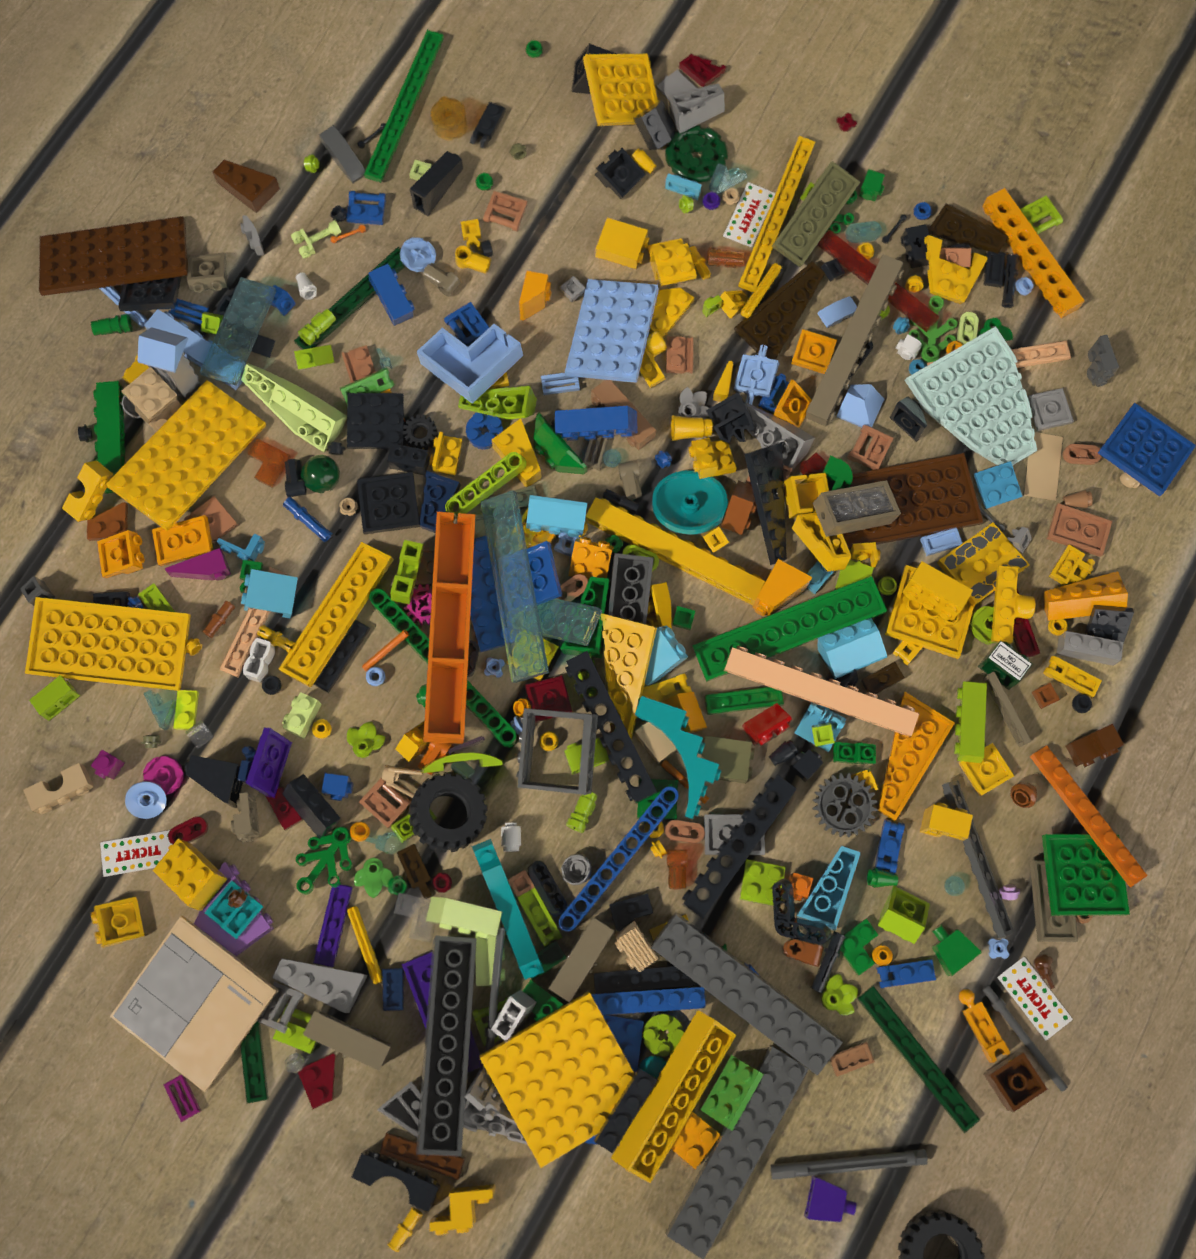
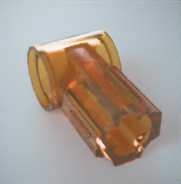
M667 849L669 889H686L688 850Z

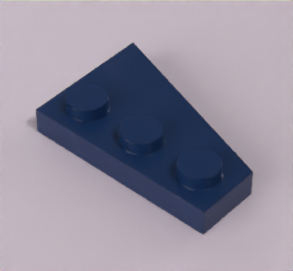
M426 471L424 502L420 518V527L422 529L436 533L437 512H447L445 509L446 502L458 493L461 486L460 482Z

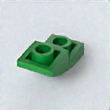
M835 742L833 762L876 764V744Z

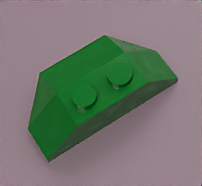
M538 412L536 414L533 447L539 455L542 454L546 458L547 465L551 469L554 468L557 472L584 475L587 472L586 464L560 435L555 434V429Z

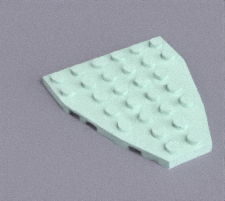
M996 326L905 379V382L926 413L967 447L998 466L1011 461L1013 466L1037 451L1034 440L1035 432L1031 426L1032 411L1026 390L1021 385L1020 380L1022 377L1021 373L1017 371V359Z

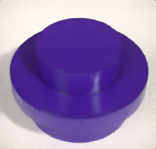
M715 192L707 193L703 197V206L708 210L717 209L720 205L719 196Z

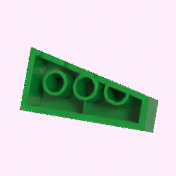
M590 577L581 598V603L575 612L571 627L568 629L566 639L560 648L563 654L577 656L588 651L592 658L602 657L604 638L602 635L603 620H601V613L608 614L610 579Z

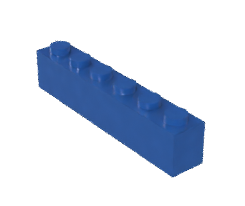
M703 987L591 994L602 1015L706 1008Z

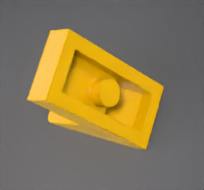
M742 290L724 291L720 296L723 300L721 308L729 318H733L741 313L749 300Z

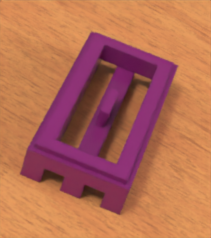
M181 1074L163 1084L180 1122H184L201 1112L184 1075ZM179 1080H180V1082H181V1084H182V1086H183V1088H184V1090H185V1092H186V1095H187V1097H188V1099H189V1101H190V1103H191V1105H192V1107H193V1109H194L193 1111L191 1110V1108H190V1106H189V1104H188V1102H187V1100H186V1097H185V1095H184V1093H183V1091H182V1089H181V1087H180V1085H179V1083H178ZM172 1084L174 1085L180 1097V1100L187 1112L185 1116L170 1086Z

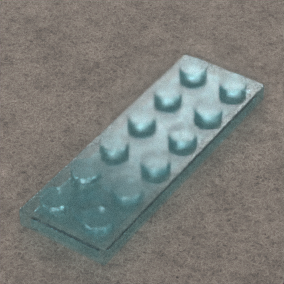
M240 278L200 370L201 375L237 385L276 294L275 287Z

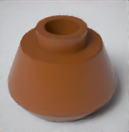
M1024 782L1015 784L1011 788L1010 795L1017 806L1030 808L1036 802L1037 790L1032 784Z

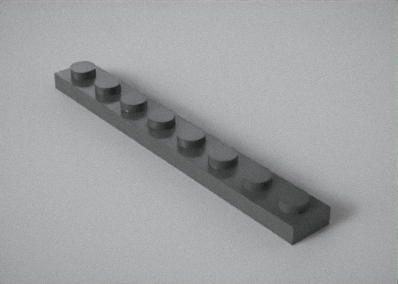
M958 780L943 784V794L948 800L950 809L961 808L967 810V814H970ZM972 820L969 837L966 840H962L964 851L969 857L971 870L976 876L978 889L983 895L986 910L993 922V929L997 933L998 938L1013 934L1014 930Z

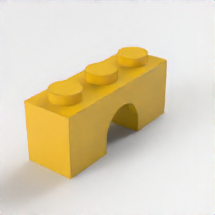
M98 461L84 463L77 479L83 483L85 493L83 491L69 493L62 509L78 522L93 518L95 510L102 501L105 490L108 488L106 483L112 478L113 473Z

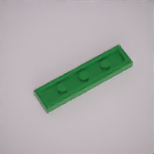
M770 687L704 696L707 715L768 708L776 703L780 706L784 705L782 691Z

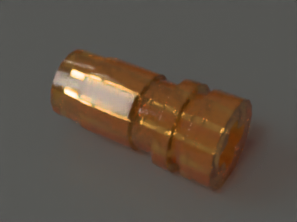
M708 248L707 266H714V264L717 267L724 265L725 268L744 266L745 252Z

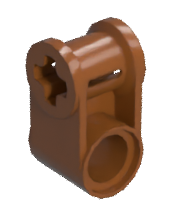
M796 939L788 940L784 943L783 952L787 957L802 961L808 965L820 966L824 950L823 946ZM795 944V948L798 950L792 954V950L789 948Z

